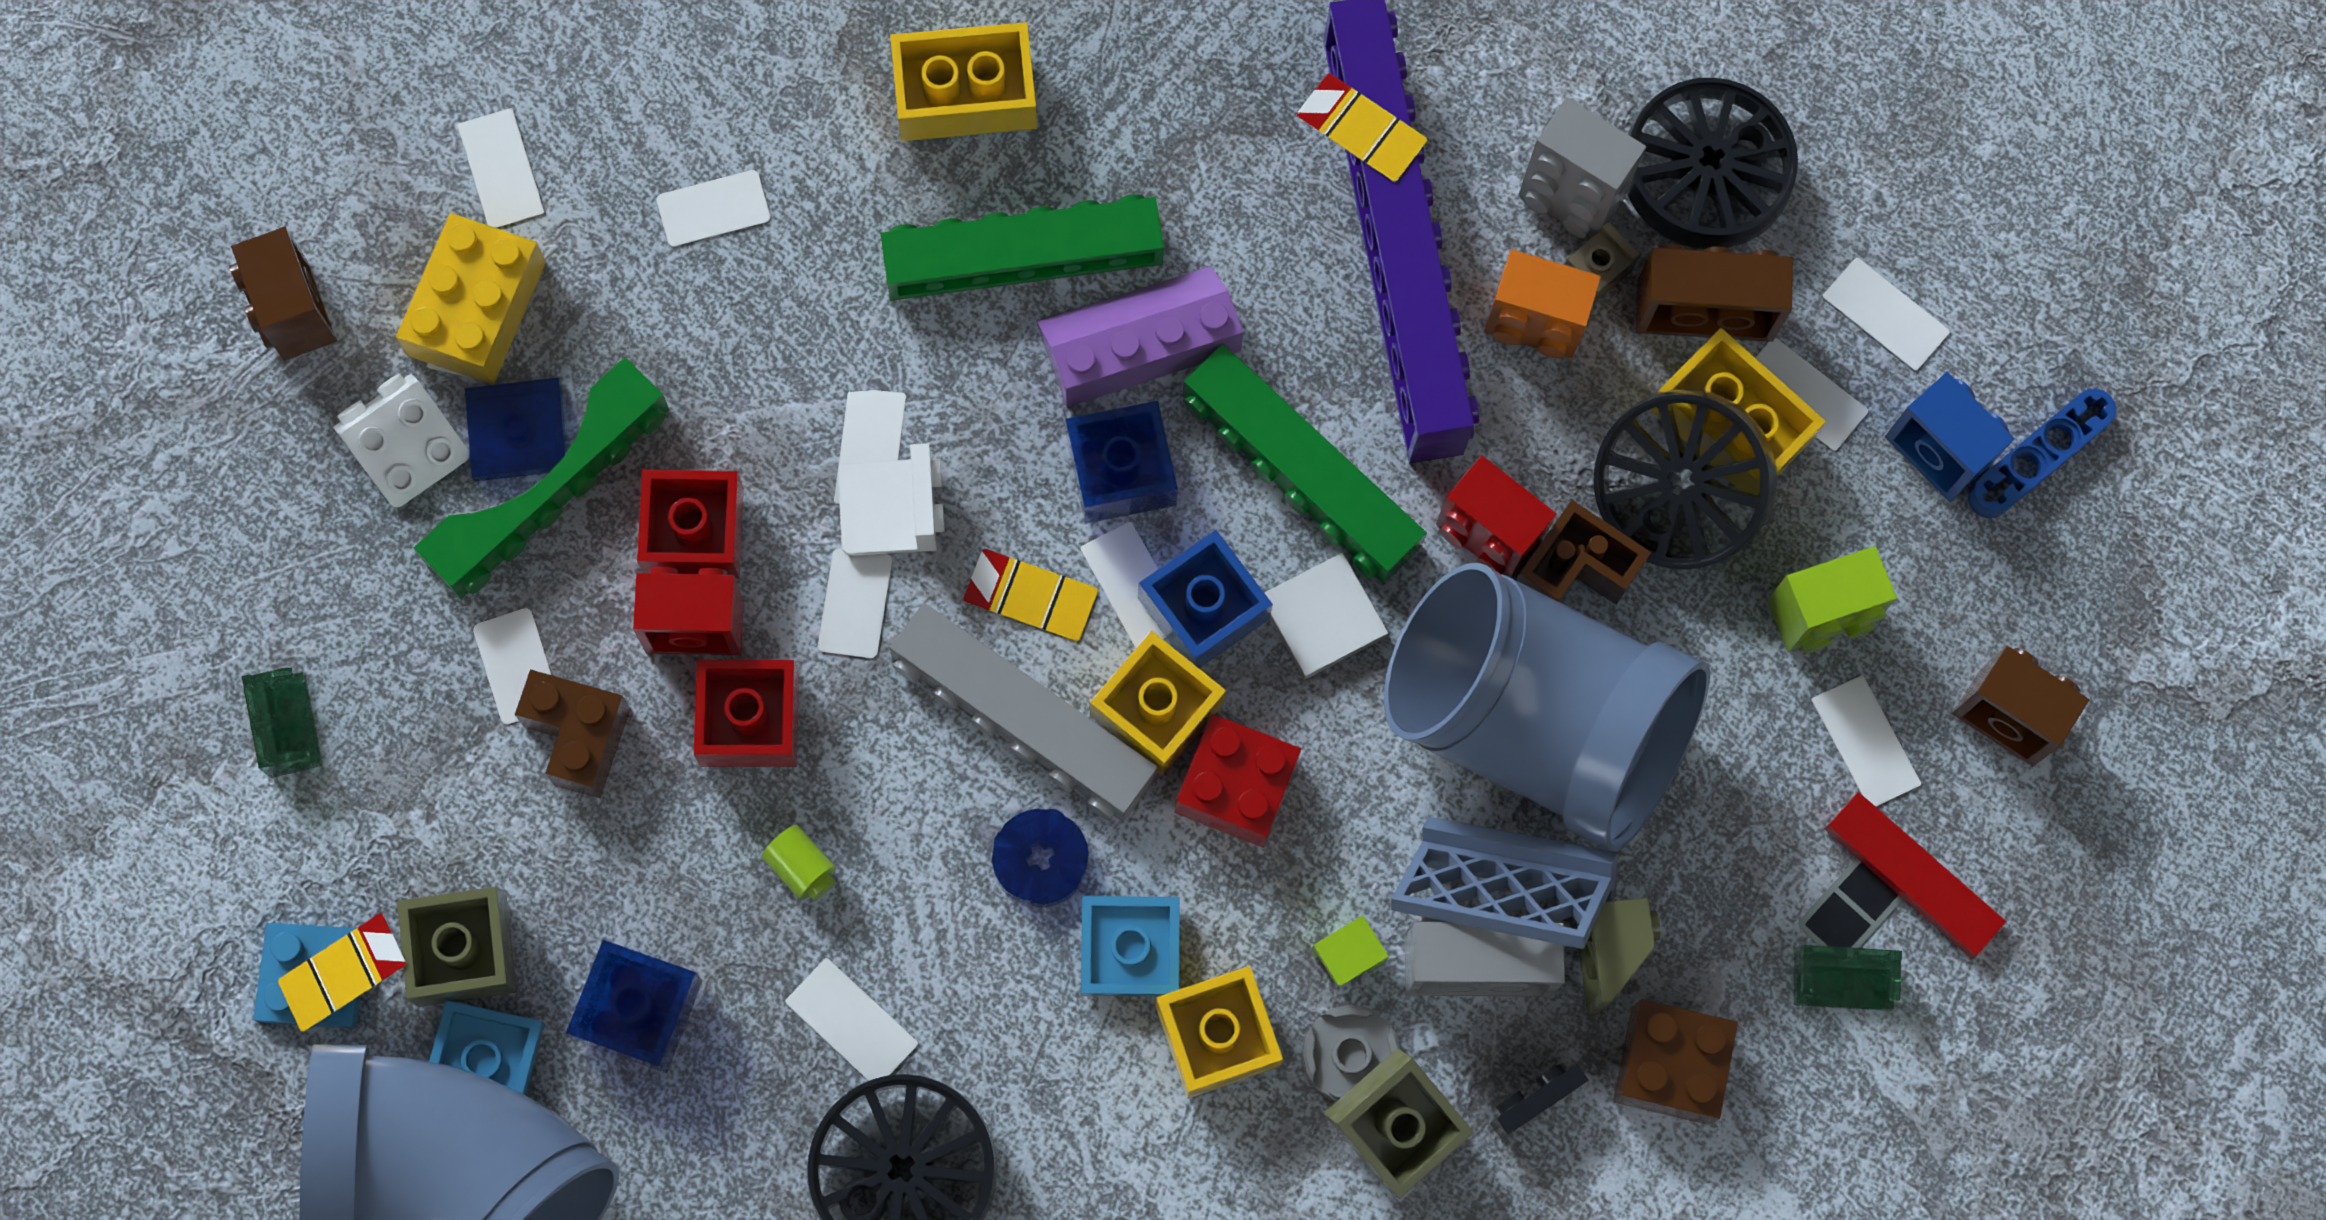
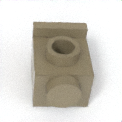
M1608 221L1596 235L1566 259L1565 265L1601 276L1593 301L1594 304L1633 271L1640 253ZM1595 256L1603 266L1596 265L1592 258Z

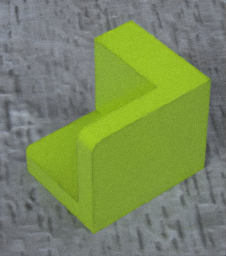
M1363 915L1314 944L1310 951L1315 960L1321 959L1336 985L1340 987L1366 971L1368 974L1384 965L1389 958V955Z

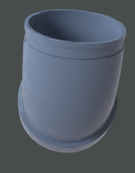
M1468 563L1453 569L1437 581L1420 600L1408 618L1389 662L1384 687V710L1391 730L1400 738L1411 743H1417L1422 748L1563 817L1564 826L1568 831L1605 850L1618 852L1628 845L1642 829L1672 782L1699 723L1708 694L1710 668L1707 663L1664 642L1658 641L1647 646L1508 576L1500 575L1496 570L1484 564Z
M313 1045L307 1076L303 1118L299 1220H601L608 1209L619 1182L618 1167L609 1158L599 1154L597 1148L586 1137L556 1113L523 1093L487 1077L444 1064L403 1057L369 1055L368 1045Z

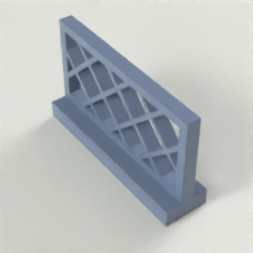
M1428 816L1422 827L1423 841L1391 898V910L1584 949L1605 902L1612 901L1616 893L1617 852ZM1428 867L1436 868L1439 870L1431 872ZM1475 876L1487 879L1478 881ZM1460 878L1466 884L1447 891L1442 885ZM1523 886L1533 887V889L1526 891ZM1508 887L1514 895L1494 900L1489 893ZM1428 888L1435 894L1424 899L1410 896L1412 893ZM1571 895H1573V896H1579V897H1582V898H1579V899L1574 900V899L1571 897ZM1476 897L1483 904L1474 908L1458 905V903ZM1556 897L1561 905L1545 910L1537 904ZM1525 907L1530 915L1521 918L1506 914ZM1573 917L1579 925L1577 929L1555 925L1554 922Z

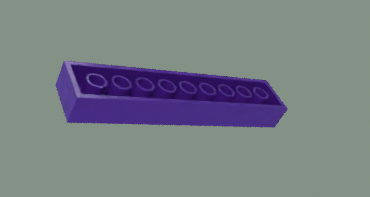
M1343 0L1330 2L1323 40L1329 73L1412 128L1411 122L1416 119L1415 104L1412 94L1404 93L1402 80L1407 78V69L1403 52L1396 53L1393 38L1398 37V25L1394 10L1387 11L1385 0ZM1422 147L1395 182L1345 149L1408 462L1411 464L1464 455L1469 439L1474 437V424L1479 423V409L1476 397L1468 396L1465 380L1470 379L1469 361L1466 352H1459L1456 336L1461 334L1460 318L1457 308H1449L1447 293L1452 290L1451 275L1447 264L1440 265L1438 249H1442L1443 245L1441 228L1438 221L1431 222L1429 206H1433L1432 185L1429 178L1422 179L1419 165L1424 163V147Z

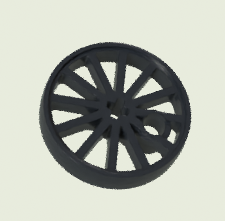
M1696 78L1674 84L1661 91L1647 103L1634 120L1628 132L1629 136L1647 146L1645 152L1672 160L1671 162L1638 167L1627 196L1637 213L1650 227L1664 237L1679 244L1693 248L1708 249L1712 247L1730 248L1751 241L1773 225L1783 212L1792 194L1798 168L1797 146L1792 130L1782 113L1770 100L1744 84L1722 78ZM1700 99L1722 101L1712 137ZM1678 102H1684L1688 109L1694 133L1667 107ZM1733 104L1753 115L1746 122L1737 125L1731 135L1723 141ZM1650 120L1657 121L1677 142L1643 133L1642 129ZM1770 134L1772 135L1775 141H1771ZM1748 140L1754 143L1758 150L1749 151L1739 147L1738 141ZM1772 157L1781 158L1783 174L1761 168L1760 166L1764 159ZM1668 178L1680 179L1658 200L1652 198L1644 183ZM1743 181L1773 189L1778 193V197L1771 206H1768ZM1691 190L1695 191L1694 201L1687 222L1665 211L1684 193ZM1707 194L1715 203L1721 228H1706L1698 225ZM1728 194L1734 196L1755 218L1737 225Z
M1675 389L1652 395L1638 402L1617 419L1606 434L1598 451L1593 482L1595 499L1602 519L1650 551L1651 554L1646 562L1671 569H1696L1711 566L1730 558L1756 537L1764 526L1774 503L1777 473L1774 455L1768 439L1757 422L1743 408L1731 400L1712 392L1697 389ZM1673 403L1697 405L1686 449L1680 440L1673 413ZM1652 408H1658L1669 452L1663 449L1640 426L1637 421V417ZM1712 409L1732 421L1733 426L1699 457L1702 436L1709 412ZM1626 430L1657 464L1646 463L1615 453V445L1623 431ZM1741 432L1748 439L1756 456L1730 464L1708 467L1710 462ZM1611 465L1658 480L1610 491L1609 466ZM1689 469L1692 472L1689 480L1695 485H1690L1683 489L1679 485L1682 478L1676 473ZM1759 469L1760 493L1759 495H1754L1727 487L1712 479ZM1661 491L1662 494L1659 497L1643 505L1638 513V517L1626 527L1613 503ZM1712 496L1754 508V514L1746 528L1741 530L1717 506ZM1663 507L1668 510L1671 517V526L1668 531L1658 530L1652 525L1650 514L1653 508ZM1699 507L1731 540L1729 545L1715 552L1709 551L1700 520ZM1685 521L1687 522L1695 556H1677L1670 553L1673 538L1682 530ZM1638 530L1647 539L1659 542L1657 550L1635 536Z
M895 1074L875 1078L860 1084L843 1095L829 1109L820 1122L811 1142L807 1162L809 1194L819 1220H834L829 1209L838 1204L843 1215L848 1220H880L886 1211L887 1201L892 1195L890 1220H902L906 1196L910 1201L917 1220H929L918 1191L933 1199L959 1220H984L994 1198L998 1176L997 1155L991 1133L984 1119L972 1103L958 1091L940 1081L911 1074ZM892 1088H906L899 1144L895 1140L877 1097V1092ZM923 1089L946 1098L945 1102L912 1145L918 1090ZM863 1098H867L887 1146L886 1150L842 1118V1115L851 1106ZM956 1108H959L973 1124L974 1131L925 1152L931 1140ZM833 1127H836L879 1160L822 1154L829 1133ZM981 1143L984 1156L983 1172L930 1166L944 1157L974 1144ZM898 1159L905 1164L911 1160L915 1162L910 1169L914 1177L908 1182H905L901 1177L894 1181L890 1179L895 1173L892 1164ZM821 1167L874 1173V1175L868 1178L854 1179L848 1182L844 1188L827 1196L822 1195L820 1185ZM926 1180L975 1183L982 1185V1189L972 1212H968ZM862 1188L874 1191L876 1195L874 1209L866 1215L858 1216L853 1214L849 1207L851 1195L856 1190Z

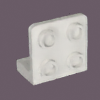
M398 374L384 382L377 389L380 393L378 397L366 405L362 401L352 404L338 415L341 422L333 427L387 501L394 507H401L465 463L470 455L469 450L421 383L412 374L405 378Z
M929 443L911 444V459L846 463L840 466L838 469L841 545L846 555L860 556L937 551L936 533L945 532L943 504H934L933 487H942L940 458H931Z

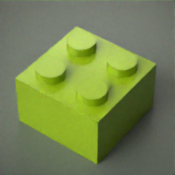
M1876 546L1786 575L1768 598L1767 603L1787 652L1803 648L1807 654L1829 646L1832 643L1830 640L1832 637L1846 633L1848 638L1852 639L1875 629L1874 623L1887 616L1885 611L1896 601L1897 596Z

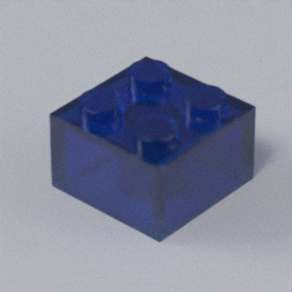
M1158 401L1065 419L1066 440L1085 524L1177 506L1178 487Z
M602 940L566 1034L576 1042L667 1074L703 981L694 971Z

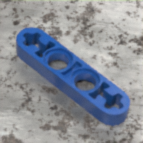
M2097 388L2087 389L2069 402L1974 483L1968 494L1969 505L1972 510L1980 517L1987 519L1997 518L2008 511L2112 422L2116 415V404L2111 395ZM2098 406L2101 410L2098 415L2090 418L2080 428L2075 420L2086 411L2087 407ZM2051 429H2061L2066 432L2070 437V448L2067 450L2053 448L2048 442V431ZM2025 456L2033 460L2037 466V475L2033 478H2024L2017 474L2014 469L2015 458ZM2005 479L2010 486L2003 491L1997 501L1986 502L1983 496L1987 490H1993Z

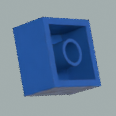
M1948 371L1905 409L1885 435V438L1950 503L1982 475L2015 439L2009 433L2008 426L2004 420L1997 414L1988 412L1975 399L1972 389L1964 381L1955 379Z
M1217 530L1208 534L1138 584L1139 601L1175 649L1198 668H1201L1268 621L1271 616L1272 602Z

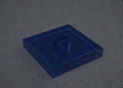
M558 377L465 388L471 476L475 482L550 473L565 456L567 446L562 388Z

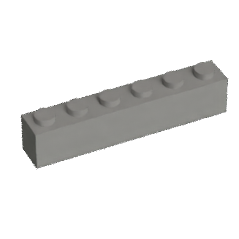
M925 602L889 647L892 659L896 661L893 667L903 677L913 683H916L919 678L934 688L931 694L941 704L951 710H955L959 706L971 714L973 717L970 719V722L978 730L991 738L997 733L1012 743L1009 750L1015 756L1029 765H1032L1036 760L1050 770L1048 778L1069 793L1074 788L1089 798L1087 805L1106 820L1110 821L1115 816L1124 823L1157 777L1158 766Z

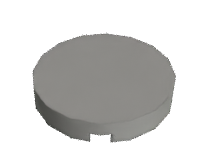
M1346 1005L1330 1009L1314 1022L1305 1036L1302 1060L1305 1074L1314 1088L1325 1097L1337 1102L1397 1048L1400 1049L1397 1034L1390 1024L1388 1025L1385 1019L1380 1017L1378 1013L1370 1008Z

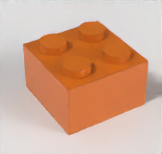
M1510 249L1484 332L1493 334L1497 341L1504 344L1518 345L1522 343L1536 347L1541 354L1547 357L1563 358L1565 356L1573 358L1586 328L1601 276Z

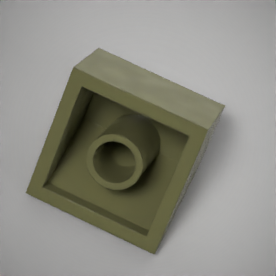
M1648 898L1605 902L1584 949L1578 948L1587 1016L1598 1015L1614 1000L1655 948L1654 941L1660 940L1659 917L1657 911H1650ZM1575 920V927L1577 929L1579 923Z

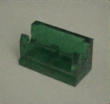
M281 668L255 675L241 676L258 768L268 777L275 778L323 766L306 675L303 672L293 674L292 668Z
M1816 945L1802 946L1794 952V1006L1878 1011L1894 1010V1001H1900L1902 951Z

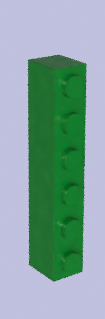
M1139 194L1124 196L1118 202L1102 204L1094 200H1086L1074 204L1072 208L1057 210L1048 206H1040L1030 209L1026 214L1011 216L1003 212H994L983 216L980 220L963 222L961 219L949 218L937 222L934 226L917 228L915 225L903 224L891 228L889 232L880 233L890 301L1163 265L1164 256L1156 197L1145 198Z
M1223 343L1183 381L1182 397L1185 398L1183 403L1188 411L1198 420L1203 421L1206 418L1218 429L1217 436L1222 443L1233 452L1240 450L1252 461L1250 466L1253 471L1268 484L1274 481L1286 493L1284 495L1285 500L1297 513L1301 515L1308 513L1319 523L1318 530L1329 543L1335 547L1341 544L1354 556L1352 558L1354 565L1366 577L1370 579L1376 577L1385 584L1423 546L1427 532Z

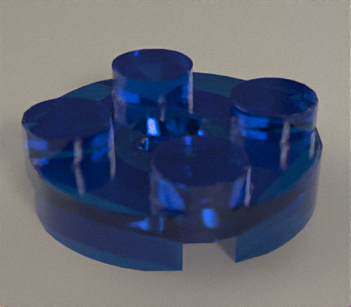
M1031 809L1019 813L1007 821L994 838L992 865L996 880L1003 891L1015 900L1018 899L1023 903L1032 904V906L1036 907L1057 905L1070 898L1078 890L1086 875L1089 859L1086 839L1075 822L1065 817L1057 809ZM1040 846L1043 850H1052L1054 855L1048 859L1049 868L1041 870L1038 864L1029 866L1026 859L1032 856L1033 847Z

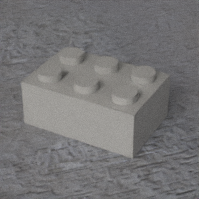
M1566 97L1535 143L1518 196L1522 197L1526 205L1539 214H1549L1562 222L1564 228L1570 234L1578 238H1588L1590 240L1601 230L1602 226L1608 221L1610 222L1623 203L1647 146Z
M1422 916L1421 922H1414L1405 936V996L1551 997L1565 983L1564 945ZM1555 923V925L1563 926V923Z

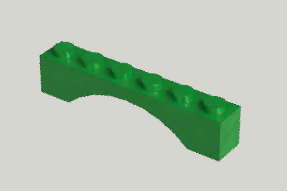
M624 357L590 387L587 410L579 432L565 456L545 478L525 493L499 506L474 513L448 515L417 543L413 549L422 561L460 599L468 592L470 594L478 592L490 580V572L504 560L508 562L516 558L524 550L527 544L526 540L539 528L542 530L548 528L559 518L562 513L561 508L574 496L579 498L585 495L597 481L596 476L609 464L615 466L620 463L631 451V444L643 433L650 434L660 427L666 418L665 413L669 411L664 394Z

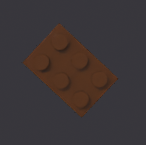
M1665 244L1658 248H1652L1637 280L1636 333L1711 338L1722 328L1735 340L1773 342L1792 311L1793 257L1779 256L1777 252L1772 250H1758L1751 254L1732 253L1731 249L1725 247H1712L1705 251L1686 250L1684 246L1679 244Z

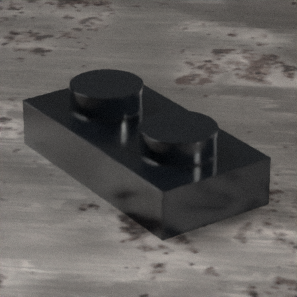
M1559 1064L1536 1079L1541 1088L1527 1098L1524 1097L1521 1091H1518L1497 1105L1496 1108L1501 1115L1490 1124L1502 1140L1589 1081L1580 1066L1576 1064L1565 1071L1562 1065Z

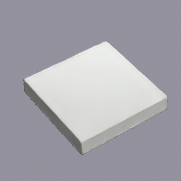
M1343 553L1264 592L1273 604L1270 620L1304 680L1388 636V631Z

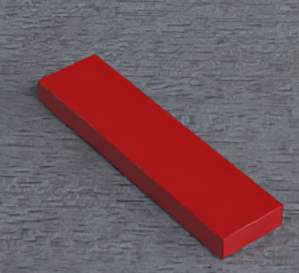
M1859 791L1824 828L1971 959L1975 958L2007 922Z

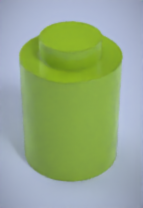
M797 824L778 835L761 855L765 863L799 900H804L810 896L815 901L827 893L836 882L832 877L836 871V866Z

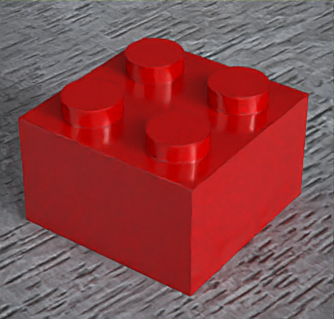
M1481 455L1446 496L1436 525L1441 528V535L1451 545L1460 549L1464 546L1477 556V563L1496 570L1500 575L1513 578L1544 540L1557 513Z
M642 469L637 562L643 573H650V569L653 567L675 568L679 570V574H698V570L702 568H719L726 570L727 575H734L736 579H740L744 487L738 471Z
M653 567L650 569V573H636L633 630L646 654L741 656L744 599L734 575H727L726 570L719 568H702L698 570V574H679V570L671 567Z
M697 660L693 755L700 767H797L799 672L795 661Z
M1211 713L1177 797L1174 813L1264 848L1298 763L1302 748Z

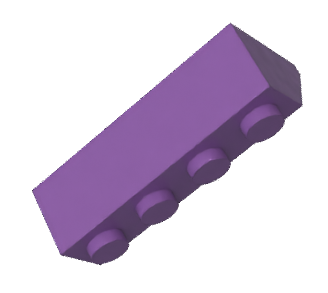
M1211 266L1037 321L1041 338L1066 407L1200 365L1222 343L1233 353L1240 352L1244 334L1230 294Z

